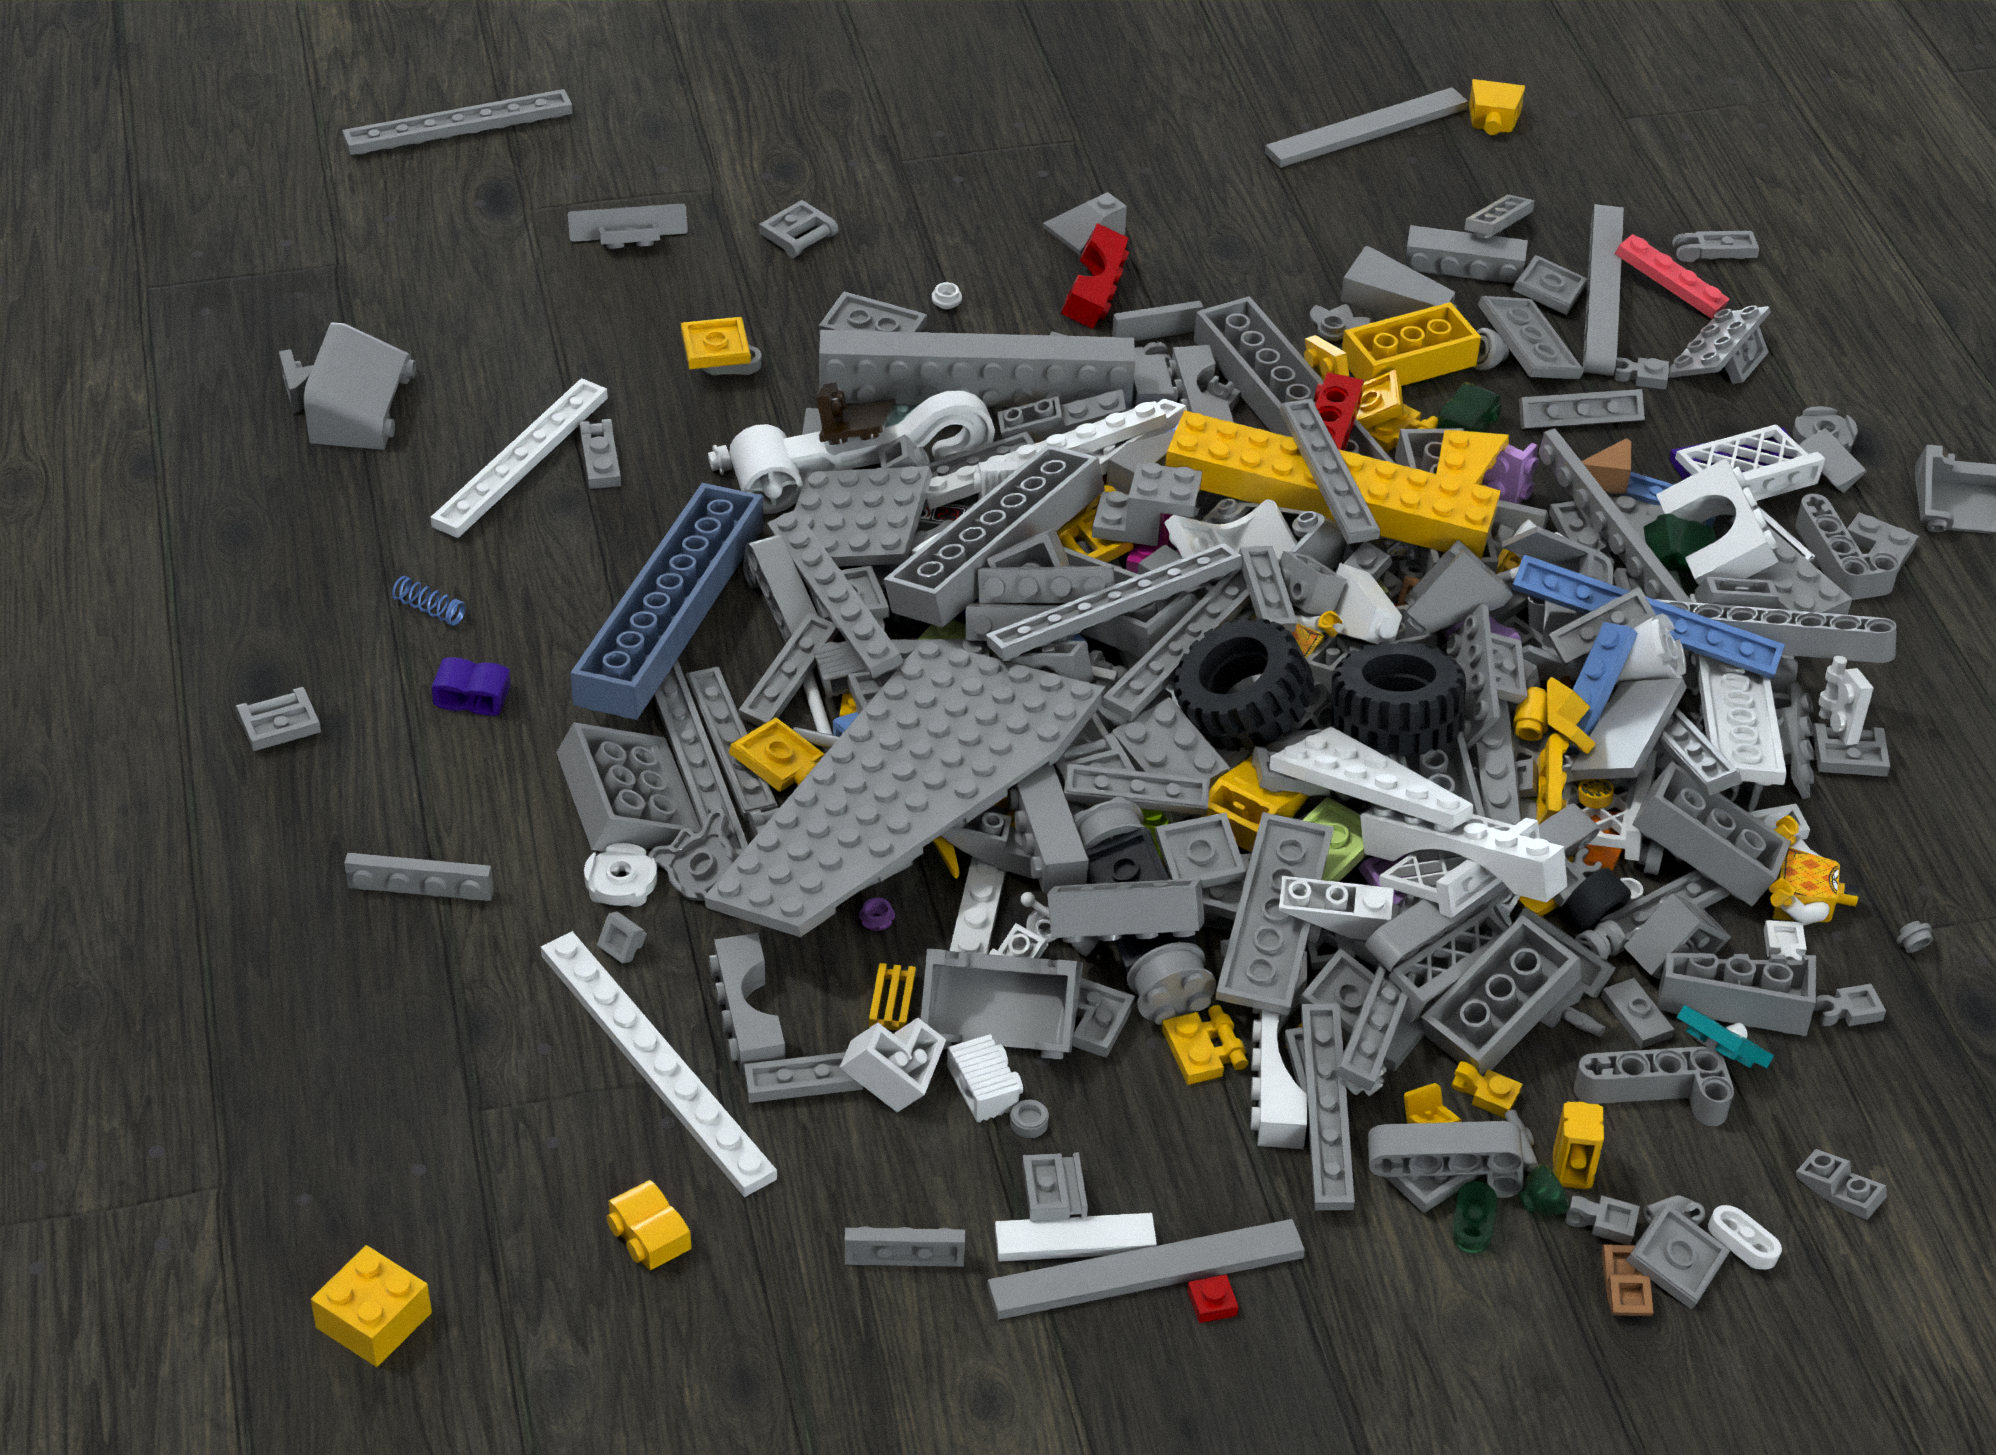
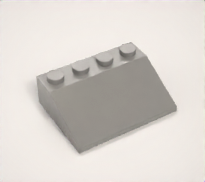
M573 722L556 753L592 850L605 852L606 846L615 843H630L647 850L657 846L670 845L683 828H690L694 833L702 830L665 737Z

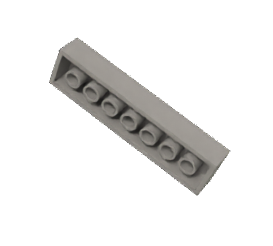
M1047 444L884 578L892 613L939 627H944L950 623L967 605L979 597L978 569L990 568L987 561L988 557L1052 528H1055L1056 531L1059 530L1105 490L1099 458Z

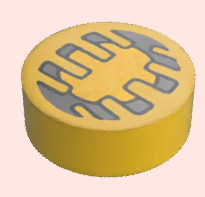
M1585 779L1579 784L1578 800L1584 806L1599 809L1605 808L1613 802L1614 786L1611 782L1605 779Z

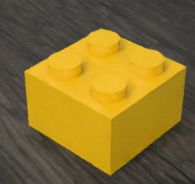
M367 1245L311 1298L316 1328L375 1367H378L432 1313L428 1284Z

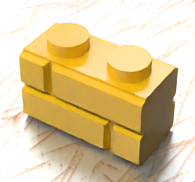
M1569 1101L1564 1103L1553 1148V1184L1557 1185V1187L1592 1188L1604 1141V1125H1602L1603 1107L1599 1106V1104Z

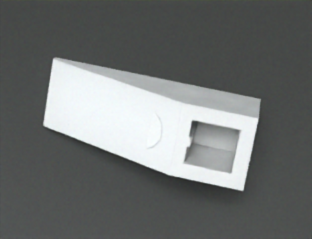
M1282 876L1279 911L1351 939L1368 940L1378 928L1391 920L1394 888Z

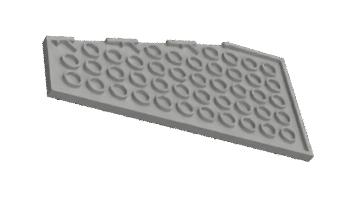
M923 639L903 662L904 664L895 671L704 896L706 908L802 937L836 913L835 907L874 880L878 879L882 882L923 854L924 846L962 820L968 823L1008 795L1007 789L1045 763L1051 766L1057 762L1102 704V698L1106 694L1105 687Z

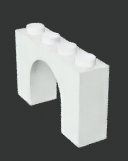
M1727 458L1656 494L1666 517L1677 535L1714 516H1736L1733 526L1721 539L1685 557L1698 585L1706 577L1746 579L1779 562L1773 549L1778 547V544L1770 530L1764 532L1763 528L1768 526L1760 509L1753 510L1752 508L1757 505V501L1749 487L1743 489L1742 486L1747 484V481L1739 466L1733 469Z

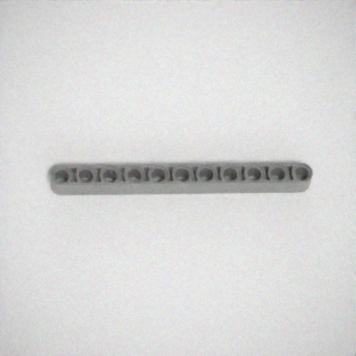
M1529 595V626L1543 634L1545 600ZM1658 600L1783 643L1785 646L1782 655L1826 659L1843 656L1849 661L1886 663L1894 660L1896 657V623L1887 618Z

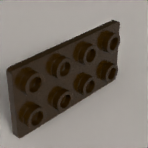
M837 382L824 384L816 397L822 424L819 440L820 442L828 441L829 445L846 443L848 438L860 436L861 440L879 437V433L884 431L895 409V399L846 406L843 390L838 391Z

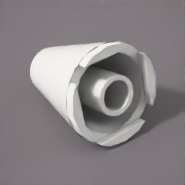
M1663 613L1655 615L1633 628L1638 634L1615 685H1619L1623 681L1683 678L1681 675L1686 673L1684 651L1680 639L1674 641L1670 631L1675 630V627L1668 616Z

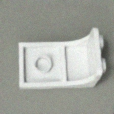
M1269 499L1262 502L1246 516L1226 524H1211L1177 515H1172L1164 522L1170 533L1169 539L1179 550L1182 558L1225 543L1237 553H1239L1240 547L1273 546L1276 558L1280 560L1283 551L1290 552L1297 544L1276 502Z

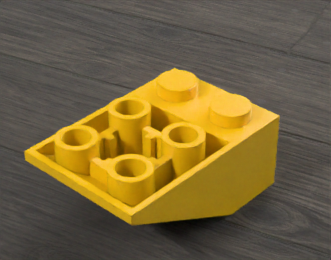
M1251 756L1221 776L1211 787L1206 816L1226 812L1233 835L1236 837L1237 845L1252 853L1262 812L1293 818L1309 796L1300 792L1284 790L1273 792L1266 788H1260L1256 769L1252 767Z

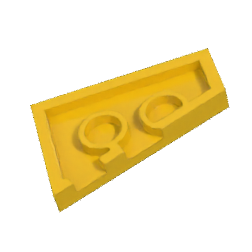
M1444 430L1436 474L1481 485L1482 477L1486 471L1492 469L1500 451H1504L1509 445V435Z

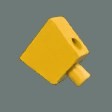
M1473 79L1469 100L1472 127L1484 129L1489 135H1496L1499 132H1512L1522 110L1525 86Z

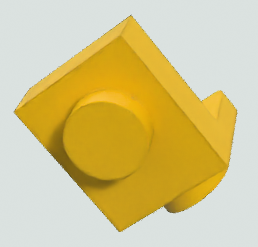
M1436 1083L1408 1091L1404 1094L1407 1124L1462 1122V1119L1443 1106L1441 1087Z

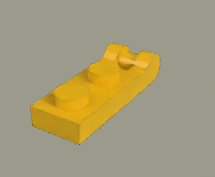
M1554 733L1549 737L1545 748L1537 758L1536 820L1538 825L1566 807V800L1562 799V791L1565 787L1567 774L1565 771H1562V755L1569 747V740L1559 733Z

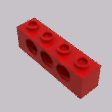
M1327 372L1323 384H1317L1314 402L1316 403L1314 404L1337 448L1345 451L1361 406L1364 380Z

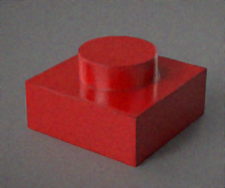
M1227 1274L1188 1282L1187 1292L1199 1323L1237 1316L1239 1306Z

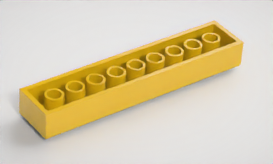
M1184 410L1167 449L1165 466L1175 468L1189 467L1193 470L1202 471L1200 490L1261 504L1269 499L1275 501L1278 507L1314 511L1336 522L1293 437ZM1339 450L1380 529L1379 536L1429 549H1436L1445 553L1459 540L1480 560L1482 559L1494 522L1501 490Z

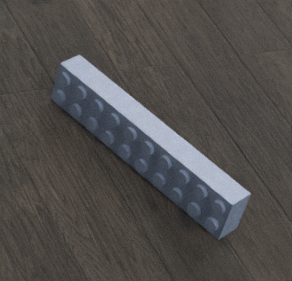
M701 483L571 671L574 706L618 715L624 718L635 720L639 718L744 558L747 543L755 541L763 529V495Z

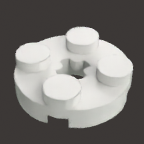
M630 843L611 844L606 846L605 852L597 856L595 852L586 861L584 867L585 885L591 900L595 903L638 907L646 902L647 896L656 886L657 865L654 858L651 860L646 855V850L638 845ZM619 871L626 872V876L616 877V875L619 874Z

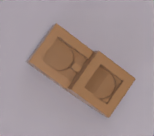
M1604 1245L1601 1250L1606 1292L1612 1315L1652 1316L1654 1313L1650 1276H1645L1626 1262L1635 1245Z

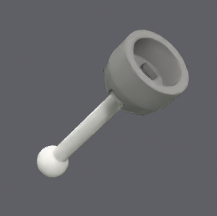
M1031 892L1022 894L1021 903L1024 906H1032L1050 919L1049 909L1037 902ZM1085 936V940L1071 943L1072 947L1084 957H1087L1097 945L1099 936Z

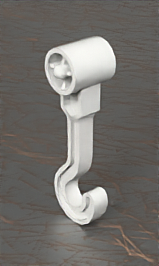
M945 391L929 397L917 406L903 421L894 426L885 427L884 431L879 433V437L874 439L861 440L860 436L848 438V441L843 444L829 445L828 441L820 442V431L787 438L785 433L778 427L768 424L754 425L736 435L730 444L729 455L741 491L763 495V514H775L787 510L797 502L807 472L841 471L880 463L878 449L904 434L918 448L928 444L944 427L954 424L962 425L963 428L954 437L940 440L933 445L932 454L935 461L993 443L995 429L985 403L976 395L965 391Z

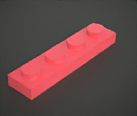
M1634 234L1623 241L1615 252V255L1711 319L1714 318L1715 313L1723 310L1730 300L1718 288L1710 286L1698 278L1694 272L1686 270L1674 262L1670 256L1659 252L1650 246L1646 240Z

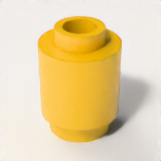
M1527 688V698L1522 703L1516 704L1513 727L1515 728L1516 736L1523 740L1538 741L1542 739L1543 734L1548 730L1547 692L1542 688Z

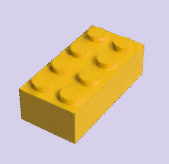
M1449 302L1344 330L1342 351L1347 353L1348 369L1355 378L1363 379L1364 382H1367L1392 370H1396L1400 377L1401 386L1477 366L1481 336L1456 307Z

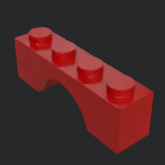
M1096 223L1080 258V262L1090 270L1093 276H1077L1067 294L1060 314L1092 329L1098 319H1105L1111 307L1110 302L1117 289L1116 284L1123 272L1122 267L1129 254V251L1125 250L1128 237Z

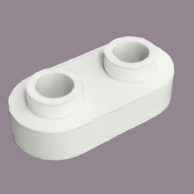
M1722 1205L1713 1211L1708 1228L1710 1233L1719 1242L1752 1268L1766 1270L1776 1265L1782 1252L1781 1244L1777 1238L1736 1207Z

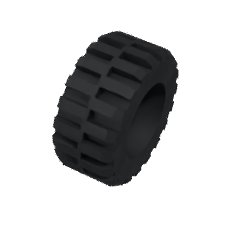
M1248 617L1239 618V621L1235 623L1227 621L1221 624L1222 627L1214 631L1211 628L1204 633V638L1200 641L1196 639L1190 645V652L1183 654L1179 662L1180 668L1176 669L1173 689L1178 705L1210 745L1217 749L1223 750L1225 747L1227 751L1240 752V747H1243L1250 751L1260 744L1265 743L1269 745L1275 742L1277 736L1280 734L1285 736L1292 730L1291 725L1294 722L1299 723L1305 714L1304 708L1309 707L1312 699L1311 693L1314 690L1313 672L1295 637L1283 625L1257 617L1255 621ZM1262 674L1249 687L1236 693L1226 694L1241 680Z
M1399 641L1396 644L1379 642V645L1376 646L1369 644L1363 646L1360 651L1353 650L1348 653L1345 658L1341 659L1332 673L1331 720L1334 728L1382 755L1398 754V757L1408 756V754L1412 753L1417 755L1427 754L1431 749L1436 751L1443 748L1446 743L1452 742L1464 726L1466 701L1465 673L1456 660L1450 655L1446 656L1442 650L1437 648L1430 649L1427 645L1420 643L1412 645L1403 641Z

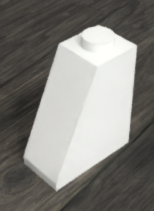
M1339 563L1337 574L1345 578L1346 582L1335 613L1343 623L1332 625L1339 634L1379 645V642L1394 644L1402 619L1400 612L1369 572Z

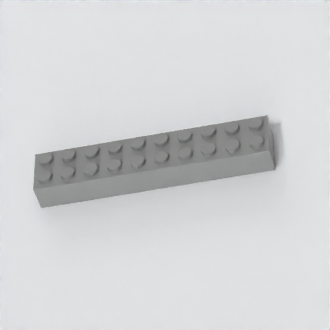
M1250 296L1196 311L1194 341L1197 345L1210 346L1215 366L1228 382L1232 381L1234 383L1235 389L1241 391L1240 396L1272 433L1292 437L1280 414L1281 403L1312 399L1314 402L1317 384H1323L1324 382ZM1356 419L1345 451L1395 463Z
M820 330L819 392L824 384L837 382L838 391L843 390L846 403L862 404L895 399L896 404L920 405L929 397L945 391H965L976 395L985 403L986 407H1019L1059 396L1061 405L1123 389L1127 410H1131L1135 371L1134 338Z

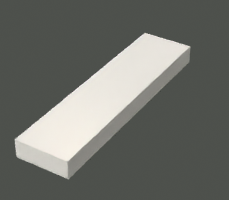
M1152 1213L1087 1216V1218L1070 1217V1219L1030 1221V1219L995 1221L998 1262L1108 1256L1157 1246Z

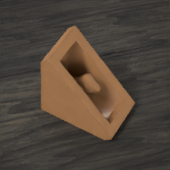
M1627 438L1581 461L1605 492L1626 494L1631 472V441Z

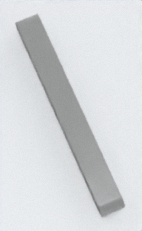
M1594 204L1590 228L1589 281L1587 283L1583 373L1614 376L1621 280V258L1615 255V252L1622 243L1623 207Z
M1575 803L1570 804L1538 825L1540 839L1564 846L1567 859L1586 847L1600 831V827ZM1502 881L1452 918L1440 915L1437 902L1423 899L1378 928L1368 938L1364 946L1391 973L1392 970L1486 908H1494L1514 893Z

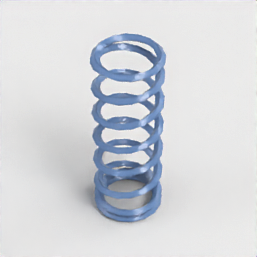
M407 576L400 577L393 586L392 596L394 600L400 599L403 604H410L415 609L419 608L423 613L428 612L432 617L438 616L440 621H446L451 626L457 625L465 614L464 602L453 599L449 603V596L445 594L440 598L438 590L430 595L429 586L421 590L420 582L412 585L411 578ZM402 579H405L400 586L399 597H396L395 589L397 584ZM405 583H406V588H405L404 592L402 593L403 587H404V585H405ZM418 585V590L415 596L411 599L412 592L415 586ZM428 589L427 595L421 603L423 592ZM409 592V601H404L403 597ZM435 593H437L436 600L430 607L431 600ZM418 597V605H413L412 602ZM446 598V603L442 610L439 612L440 605L443 599ZM428 600L427 609L425 610L421 606ZM438 603L437 614H433L430 610ZM458 605H460L457 617L451 621V617L457 611ZM447 608L446 618H442L440 614Z

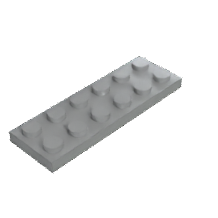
M1262 812L1215 1000L1284 1015L1290 1014L1311 923L1279 911L1282 876L1322 880L1334 827Z

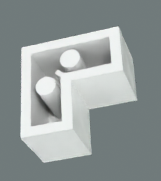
M916 1018L894 1034L880 1023H876L851 1040L840 1069L893 1110L899 1112L925 1095L946 1039L919 1018Z

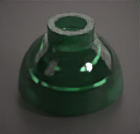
M1540 1163L1534 1167L1525 1180L1524 1190L1518 1193V1197L1528 1214L1536 1211L1544 1215L1555 1216L1569 1211L1570 1202L1558 1178L1547 1164Z

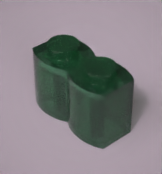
M1465 382L1439 413L1437 429L1463 428V431L1486 433L1488 425L1491 422L1495 423L1501 414L1502 405H1499L1500 395L1470 382Z

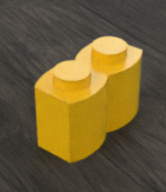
M651 1180L608 1201L610 1214L606 1216L607 1223L616 1237L621 1235L627 1241V1249L636 1263L642 1262L651 1271L692 1249L691 1233L680 1214L669 1205L661 1190Z

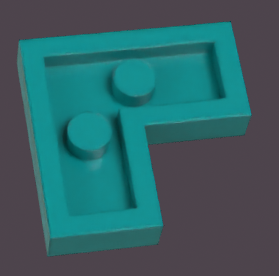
M1686 1005L1682 1007L1677 1016L1678 1019L1689 1025L1686 1032L1703 1042H1706L1708 1037L1718 1043L1715 1050L1751 1068L1753 1063L1767 1068L1775 1056L1747 1038L1730 1031L1701 1012Z

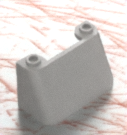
M331 322L304 391V409L309 443L384 450L388 438H392L395 431V421L390 418L389 414L390 406L399 383L408 384L410 378L414 379L416 361L411 360V355L408 352L348 324Z
M1926 445L1915 464V482L1921 524L1931 532L1953 530L1996 534V464L1955 461V454L1948 453L1947 457L1942 455L1943 446Z
M1457 540L1404 597L1405 602L1409 606L1406 610L1410 615L1407 621L1421 634L1425 630L1434 633L1465 621L1467 616L1472 615L1480 604L1488 606V612L1502 607L1513 597L1509 586L1461 541Z
M927 948L921 1020L946 1039L943 1049H948L949 1046H952V1042L962 1043L991 1034L995 1045L1001 1044L1005 1047L1041 1050L1040 1057L1063 1059L1064 1052H1071L1083 963L1070 960L1002 956Z

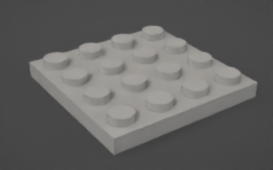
M930 466L807 472L795 509L800 513L838 567L903 564L909 558L932 479Z

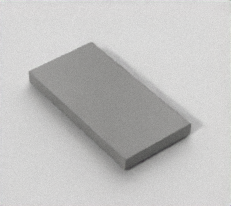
M1481 296L1478 306L1529 377L1581 378L1584 372L1583 368L1532 299Z
M1683 678L1620 682L1589 736L1596 744L1588 754L1581 751L1570 769L1574 780L1637 778L1687 688Z

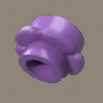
M871 898L863 904V908L859 912V918L862 920V925L865 928L881 931L892 925L895 912L887 900Z

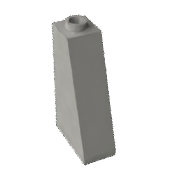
M1365 246L1344 276L1341 302L1390 317H1396L1449 302L1454 305L1455 292L1385 254Z

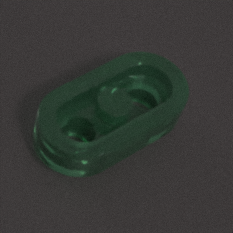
M1468 1182L1458 1191L1452 1240L1459 1249L1468 1253L1485 1251L1490 1246L1497 1195L1492 1187L1483 1182Z

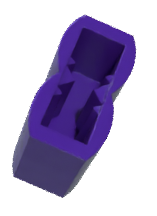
M444 658L432 685L433 704L452 711L467 709L476 714L500 715L510 689V669L496 663L484 662L475 664L463 658Z

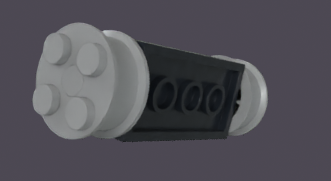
M1117 797L1081 811L1073 817L1088 858L1087 879L1089 884L1169 880L1155 848L1152 833L1147 827L1143 826L1144 816L1137 804L1127 801L1124 797ZM1173 932L1158 933V936L1155 938L1138 939L1136 934L1121 935L1122 938L1113 940L1126 970L1129 988L1139 995L1137 1006L1144 1018L1162 1025V1020L1201 1011L1210 1005V998L1216 989V980L1210 971L1204 969L1205 955L1203 950L1197 946L1194 935L1174 937Z

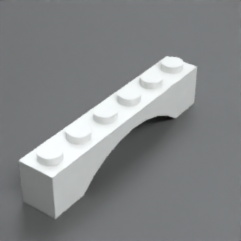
M1377 804L1360 815L1364 854L1394 862L1401 856L1417 850L1437 849L1450 851L1467 857L1488 869L1502 880L1514 894L1542 902H1548L1567 887L1564 846L1549 843L1545 839H1532L1520 836L1513 831H1501L1486 827L1482 823L1464 822L1451 829Z
M1306 951L1304 952L1290 1014L1284 1015L1252 1008V1013L1259 1014V1020L1253 1019L1252 1042H1259V1048H1253L1251 1071H1258V1078L1252 1077L1251 1100H1257L1258 1107H1252L1250 1126L1251 1130H1258L1257 1146L1304 1149L1307 1128V1094L1294 1082L1286 1070L1279 1053L1277 1038L1288 1018L1301 1006L1297 1000L1306 989Z

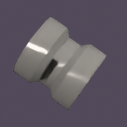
M1610 919L1598 923L1594 927V931L1586 930L1575 938L1576 941L1604 960H1607L1608 956L1612 957L1622 953L1625 950L1623 946L1627 943L1621 927Z

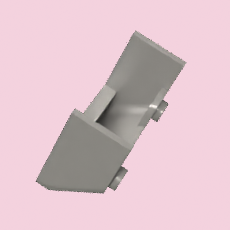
M1231 498L1224 499L1201 521L1211 524L1230 523L1246 516L1260 504L1238 501ZM1278 507L1297 541V544L1290 552L1311 556L1331 570L1343 559L1347 542L1336 522L1314 511Z
M1534 527L1502 541V548L1521 556L1527 555L1613 585V566L1610 559L1604 553L1541 527ZM1545 601L1542 648L1531 645L1522 647L1523 659L1537 666L1539 681H1548L1551 677L1558 681H1577L1589 654L1564 666L1552 646L1548 634L1586 614Z

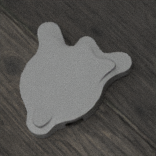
M715 809L709 813L700 832L694 833L690 828H683L670 845L657 846L650 851L648 857L651 860L654 858L657 868L668 872L669 881L684 898L703 901L704 896L737 859L736 850L727 837L729 816L724 810Z

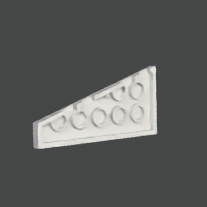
M1329 727L1315 735L1307 736L1306 739L1287 746L1284 750L1270 756V770L1453 829L1470 820L1473 816L1472 803L1333 727Z

